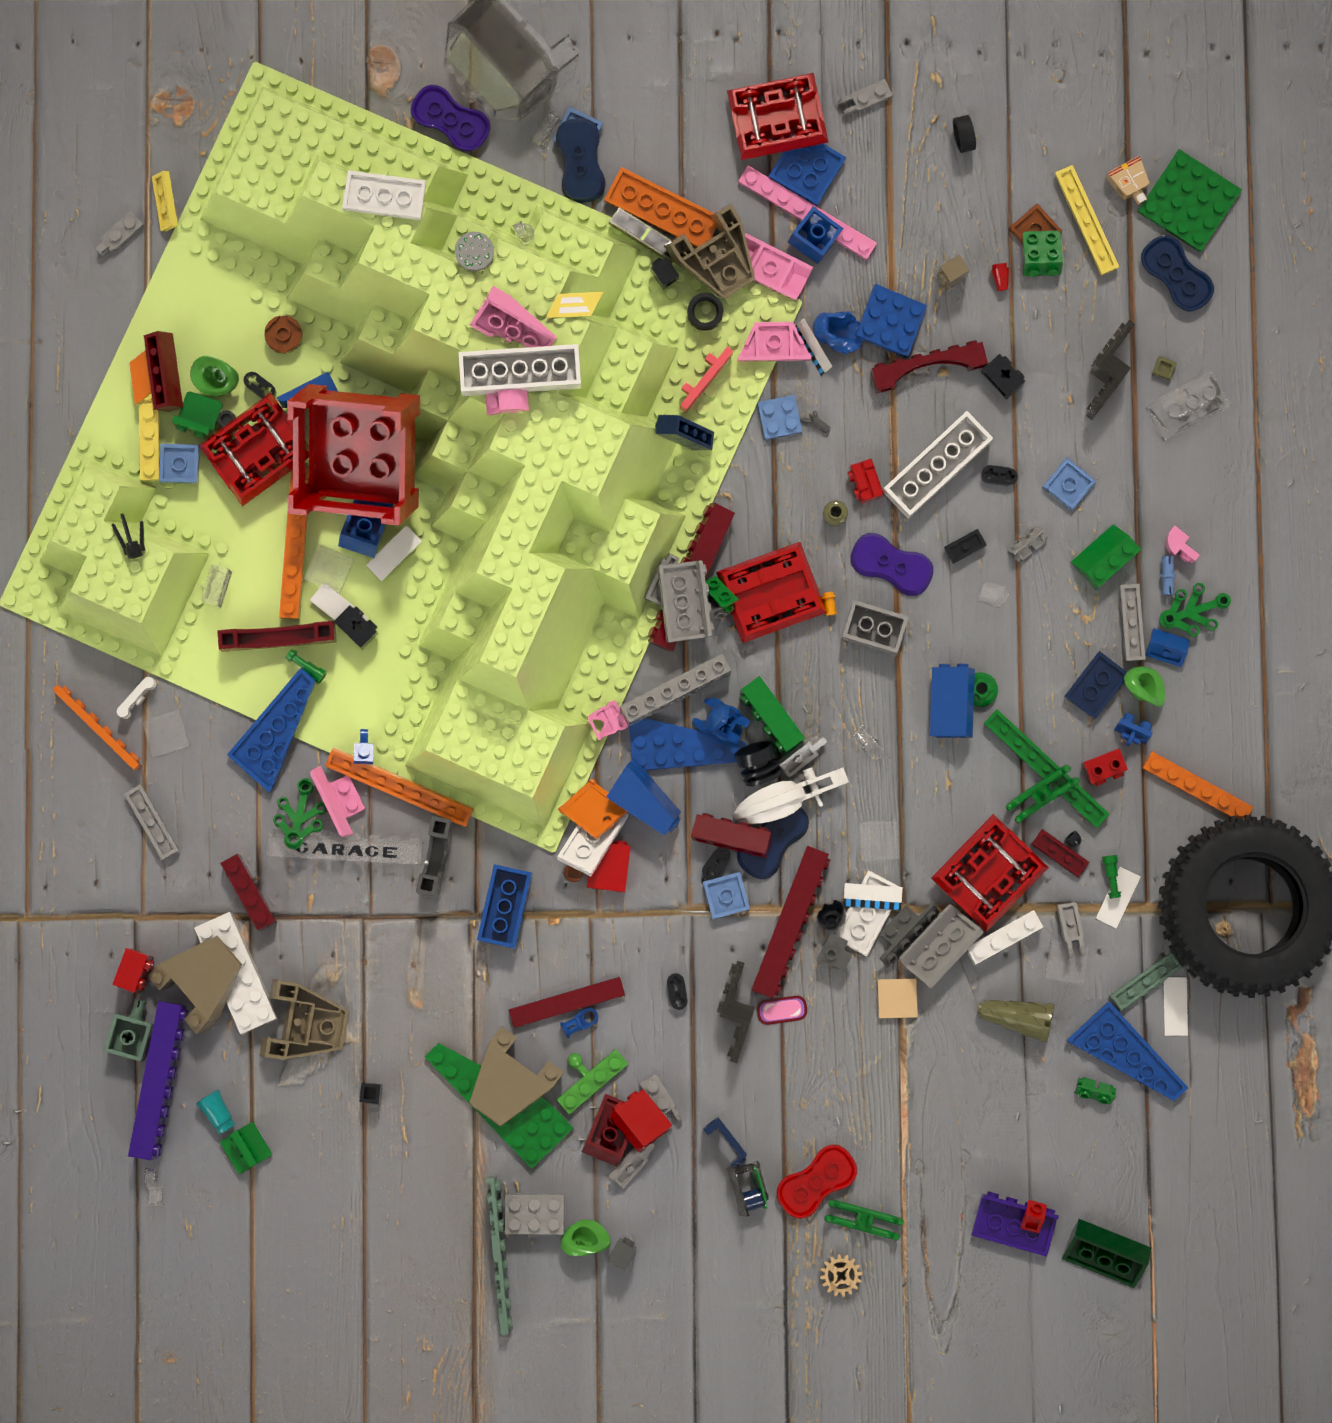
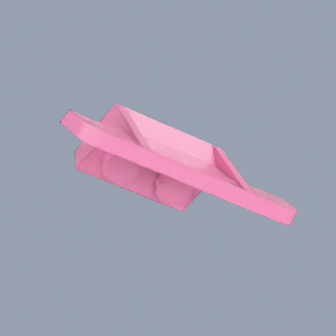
M322 767L314 768L310 771L311 777L338 833L342 837L353 835L347 818L366 808L351 777L344 776L329 783Z

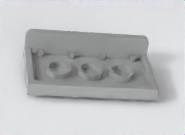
M703 561L657 566L666 642L712 637L714 626L713 622L710 621L711 604L707 599L709 586L705 583L707 569Z
M949 904L900 956L899 961L931 989L984 932L960 913L952 904Z

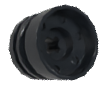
M766 740L752 743L735 752L734 755L739 768H745L741 772V776L744 777L743 782L745 786L762 785L782 775L783 771L779 766V760L772 759L777 754L772 741Z

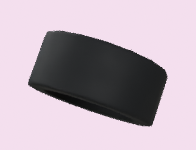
M969 115L953 118V131L960 153L976 150V137Z
M700 293L689 302L687 310L688 320L698 330H712L722 321L723 304L713 294ZM702 301L711 302L716 307V317L707 323L697 320L694 314L696 305Z

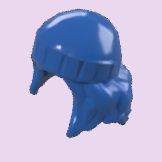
M850 311L823 312L813 322L812 331L816 339L821 343L828 344L833 351L842 354L854 352L862 347V342L864 341L855 337L859 321L856 320V317Z

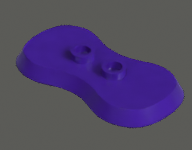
M425 86L417 93L411 104V115L418 124L441 131L460 150L474 151L478 149L489 135L491 126L487 116L479 110L458 104L449 92L441 86Z
M867 533L862 535L855 543L851 552L852 567L859 574L885 579L905 595L917 596L923 593L931 582L933 565L929 558L918 552H907L897 549L880 534Z

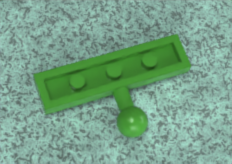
M616 1049L590 1071L582 1064L583 1059L581 1055L572 1053L568 1056V1065L573 1069H577L583 1076L557 1098V1101L568 1114L572 1113L628 1065L627 1061Z

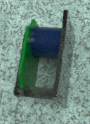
M756 1161L737 1168H727L740 1216L748 1217L750 1216L748 1211L761 1207L767 1209L766 1201L769 1200V1195L761 1174L760 1163ZM751 1171L755 1189L742 1192L738 1174Z

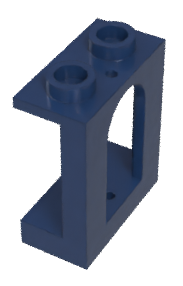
M716 1117L703 1130L707 1135L717 1128L721 1131L739 1155L730 1162L731 1167L734 1165L739 1167L746 1161L745 1156H747V1153L720 1118Z

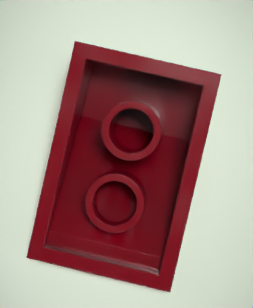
M605 1094L581 1152L617 1167L629 1140L610 1118L614 1111L612 1108L622 1100Z

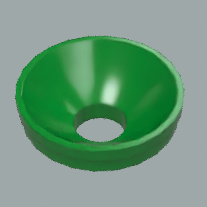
M975 673L974 706H988L997 697V682L987 673ZM984 683L987 686V692L979 694L976 691L977 684Z

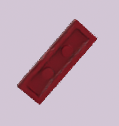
M1041 829L1031 843V846L1077 878L1080 877L1089 864L1088 860L1043 829Z

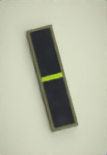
M619 207L608 224L661 258L667 257L672 264L673 260L664 245L672 240Z

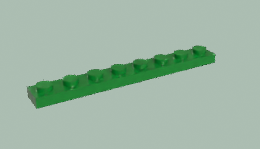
M998 709L983 723L1042 779L1060 768ZM1065 773L1049 785L1055 790L1072 778ZM1075 785L1060 795L1095 828L1110 815L1079 785Z

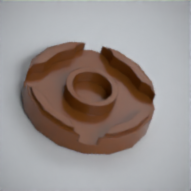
M285 315L276 316L271 319L265 327L264 335L266 343L272 350L277 353L286 354L298 348L302 342L303 333L297 320Z

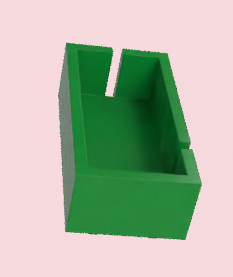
M760 676L741 689L740 700L746 707L750 706L752 709L751 715L756 722L761 721L764 725L762 730L768 738L772 736L775 740L774 746L779 753L783 752L786 755L805 740L803 734Z

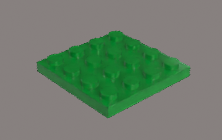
M1178 149L1148 194V200L1142 203L1137 213L1201 253L1242 189Z

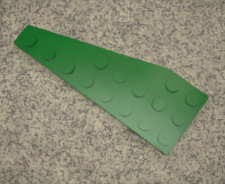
M438 1043L424 1057L469 1103L481 1065ZM543 1097L501 1127L474 1108L531 1169L574 1128Z

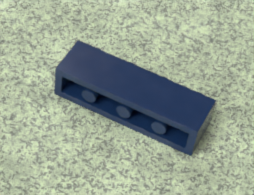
M658 415L655 424L657 435L691 450L712 451L714 431L680 415Z

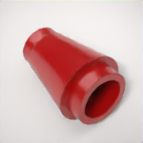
M1007 263L992 265L991 273L997 291L1009 290V267H1007Z

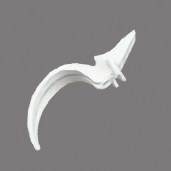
M811 767L802 771L803 782L796 784L793 781H781L762 788L739 804L733 814V818L747 824L778 820L793 814L802 806L804 800L814 797L819 807H822L823 803L819 794L849 782L844 768L816 777ZM830 777L833 784L819 789L816 782ZM809 785L812 792L806 794L803 786Z

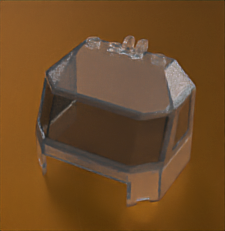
M471 0L447 25L444 67L450 74L453 73L457 77L458 83L462 86L460 92L463 95L469 92L468 101L470 103L478 101L487 115L490 114L494 119L521 121L574 79L579 54L576 49L571 48L569 34L550 47L508 0Z

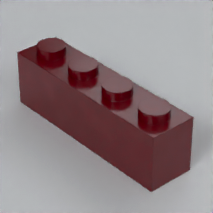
M156 331L143 335L154 410L170 412L183 408L173 333Z
M707 813L696 815L691 833L693 841L767 859L773 838L769 829L764 827L752 828L750 824L739 822V824L732 823V820L727 818L715 819L713 815Z
M235 854L221 862V866L256 929L262 931L276 923V918L241 855Z

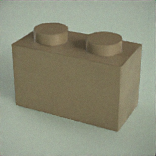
M957 255L940 266L937 281L942 288L945 287L948 291L964 281L970 270L961 256Z

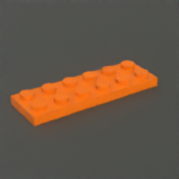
M623 167L620 168L604 199V202L616 208L620 207L634 217L674 237L685 234L694 247H698L712 238L717 230V226L711 218V215L714 214L713 212Z

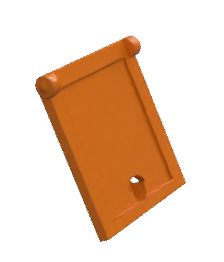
M593 778L558 808L560 813L564 814L596 840L608 829L612 828L628 812L606 798L609 792L599 786Z

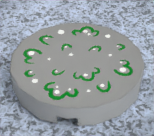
M469 232L458 239L455 245V256L462 268L478 272L491 264L494 257V247L492 241L485 234Z

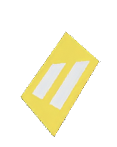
M603 292L558 294L546 318L591 316Z

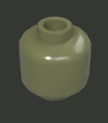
M837 500L827 503L823 511L825 522L833 527L844 524L848 516L846 505Z

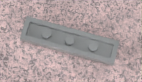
M1140 584L1120 585L1125 662L1143 661L1146 658Z
M140 784L124 793L161 860H165L179 852L177 845L143 786Z

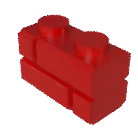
M872 459L850 465V471L847 474L850 482L855 484L856 489H853L856 500H860L861 504L882 498L884 493Z

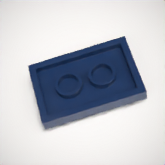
M1099 651L1064 697L1095 720L1124 683V676L1127 671Z

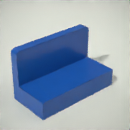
M1153 628L1145 656L1182 667L1188 653L1190 640Z

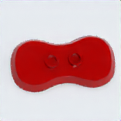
M828 1145L822 1148L807 1168L790 1174L781 1180L776 1193L780 1205L794 1218L802 1219L811 1216L827 1195L844 1189L853 1183L858 1170L855 1160L845 1148L839 1145Z

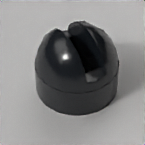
M1075 830L1064 841L1070 847H1077L1081 844L1082 840L1079 833Z

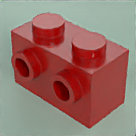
M1120 748L1081 763L1089 784L1095 783L1096 786L1107 783L1106 779L1113 776V779L1125 776L1123 772L1128 770Z

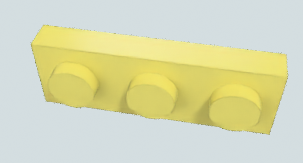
M161 171L152 176L160 230L167 232L177 227L178 223L169 171Z

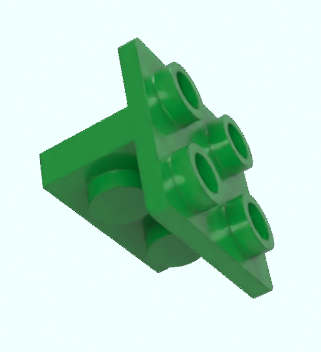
M254 1122L234 1131L220 1141L221 1146L238 1174L244 1173L272 1155L271 1150Z

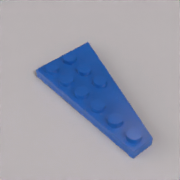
M303 668L297 671L227 754L269 793L272 792L317 681Z
M648 718L629 726L632 759L637 760L645 771L737 763L734 755L735 752L746 746L744 741L739 740L735 744L723 741L713 734H706L702 731Z
M1109 1001L1066 1040L1173 1101L1188 1089L1186 1084Z

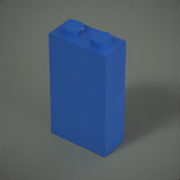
M939 664V667H932L930 736L935 738H973L975 669L970 668L969 664H957V667H950V664Z

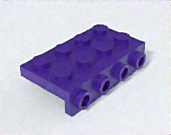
M990 1191L987 1192V1195L982 1194L971 1233L972 1236L1047 1257L1056 1221L1059 1218V1215L1055 1214L1056 1210L1046 1209L1045 1221L1039 1233L1020 1228L1022 1218L1026 1212L1027 1202H1025V1205L1017 1203L1018 1199L1006 1197V1200L998 1198L999 1194Z

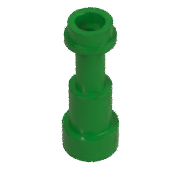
M291 649L285 659L289 663L291 661L296 663L317 680V684H320L325 678L327 671L321 667H316L309 661L306 662L296 655V650Z
M1104 856L1102 861L1103 865H1105L1106 876L1109 878L1111 893H1108L1109 898H1120L1121 891L1118 892L1116 878L1118 876V856Z

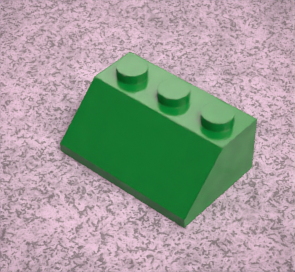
M1113 524L1075 557L1071 563L1097 590L1142 549L1128 534Z

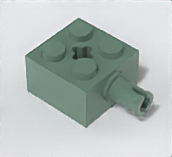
M135 998L130 1015L125 1016L114 1013L104 1051L143 1062L145 1061L151 1041L154 1023L143 1021L142 1018L147 1001ZM131 1033L133 1040H130L128 1042V1038H126V1035H129Z

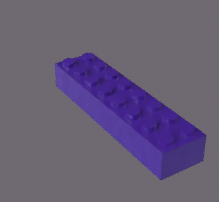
M158 1001L128 1152L129 1157L151 1161L161 1156L163 1145L160 1144L161 1137H164L166 1133L164 1121L165 1117L168 1118L170 1113L168 1101L169 1098H172L174 1087L171 1085L172 1080L176 1079L178 1068L175 1067L176 1060H179L181 1056L179 1044L180 1040L183 1041L185 1036V1029H183L184 1019L189 1015L186 1005Z

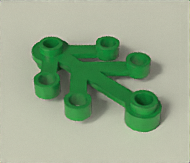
M1197 583L1193 586V593L1185 609L1177 612L1181 601L1187 597V592L1184 589H1179L1175 592V599L1170 609L1161 613L1159 617L1160 624L1166 629L1177 627L1187 632L1189 636L1196 637L1200 633V628L1197 625L1190 626L1181 621V619L1189 618L1205 626L1209 631H1213L1218 627L1217 620L1207 619L1198 613L1216 607L1226 609L1231 603V598L1229 595L1221 593L1216 596L1215 600L1195 606L1199 596L1205 591L1204 584ZM1196 586H1201L1202 591L1197 592ZM1178 592H1183L1184 598H1179ZM1222 597L1227 600L1226 604L1220 602ZM1171 616L1173 621L1167 622L1166 617ZM1211 621L1214 622V623H1215V627H1214V628H1210V627H1209V622H1211ZM1191 628H1196L1197 633L1192 634Z
M308 778L301 779L297 784L300 797L296 813L286 797H280L277 800L279 809L285 811L293 822L292 830L288 827L284 816L281 814L275 815L273 822L285 834L284 843L286 847L292 850L300 848L305 837L313 832H321L323 829V824L319 819L313 820L310 826L300 831L301 825L316 815H324L327 812L324 802H318L315 807L304 813L308 795L314 789L312 781ZM304 787H309L308 790H303ZM283 801L287 802V803H286L285 805H283V806L280 805V803L283 802ZM323 806L324 809L319 811L318 808ZM278 819H282L281 823H277L276 821ZM315 824H320L318 828H314ZM297 839V842L291 843V840Z

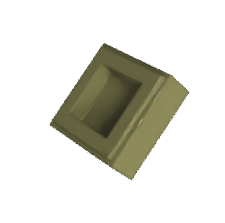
M1159 356L1152 375L1170 381L1177 363Z

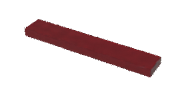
M620 977L508 1010L513 1027L516 1028L625 996Z

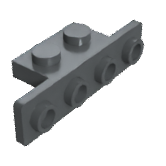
M933 903L919 916L905 906L879 933L891 944L879 958L886 967L895 963L898 956L910 947L912 941L924 932V929L930 922L937 918L940 911Z

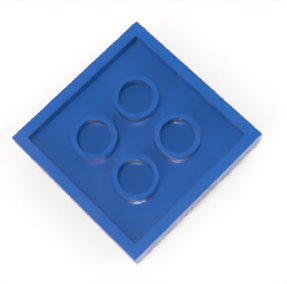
M825 144L784 151L771 171L769 178L813 205L818 206L845 162L846 157Z
M875 283L855 337L907 358L927 305Z

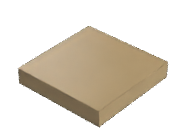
M916 979L877 980L879 1018L918 1017Z

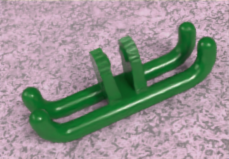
M1069 765L1060 767L1006 805V809L1011 811L1031 796L1036 802L1015 817L1016 823H1021L1027 817L1080 783V780L1074 777L1054 791L1049 787L1050 783L1065 773L1070 772L1071 767Z
M829 1200L828 1205L830 1207L856 1213L855 1221L833 1215H826L824 1217L825 1222L894 1241L900 1239L898 1233L872 1225L873 1220L878 1219L901 1226L904 1224L902 1218L838 1200Z

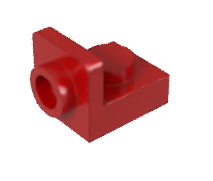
M1028 1200L1020 1228L1039 1233L1045 1221L1047 1205Z

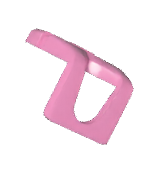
M615 700L607 703L605 707L602 706L587 717L598 740L614 734L618 730L621 731L628 728V724L624 716L620 714L621 710ZM592 720L604 722L600 733H598Z

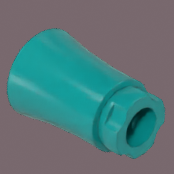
M219 1089L195 1103L208 1118L213 1128H216L218 1134L225 1132L235 1125Z

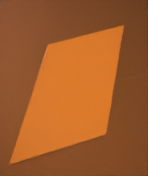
M146 350L129 363L135 405L151 393Z

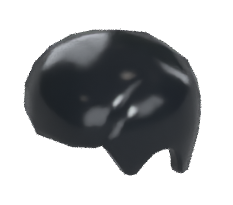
M833 900L832 904L825 903L817 915V920L822 928L834 930L845 923L846 911L842 902Z

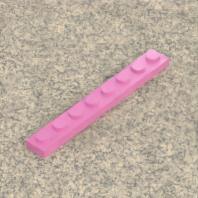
M749 165L738 181L742 186L800 221L804 219L814 206L844 228L835 242L865 260L869 258L877 245L875 241Z

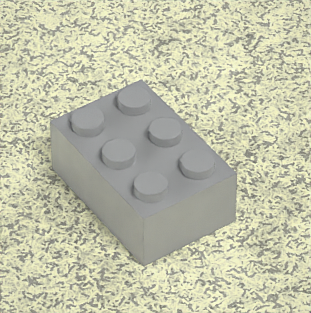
M853 600L841 639L896 656L908 616Z
M505 1194V1234L564 1235L565 1194Z

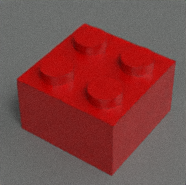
M126 948L112 985L133 993H141V990L144 991L147 986L148 980L146 977L148 972L153 970L155 961H153L154 957Z

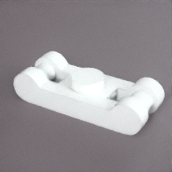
M151 677L144 678L118 707V716L123 719L130 718L131 710L135 705L139 706L144 701V695L149 690H154L157 687V682Z

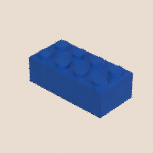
M494 864L478 932V941L516 949L533 873Z

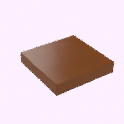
M1038 203L1009 227L1011 233L1022 245V235L1025 231L1057 230L1060 234L1062 233V230Z

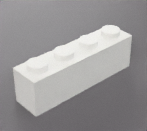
M1030 911L974 942L966 952L973 965H976L1043 928V925L1035 911Z

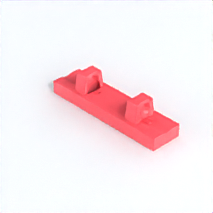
M727 346L718 358L711 353L707 355L705 361L711 367L694 388L687 382L682 386L681 390L688 396L680 405V410L684 413L688 412L732 357L733 350Z

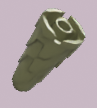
M983 1000V1003L979 1002L977 1014H980V1018L988 1022L1004 1026L1005 1029L1016 1031L1024 1036L1047 1043L1055 1004L1032 1001L1027 1003L1012 1000L1009 1002Z

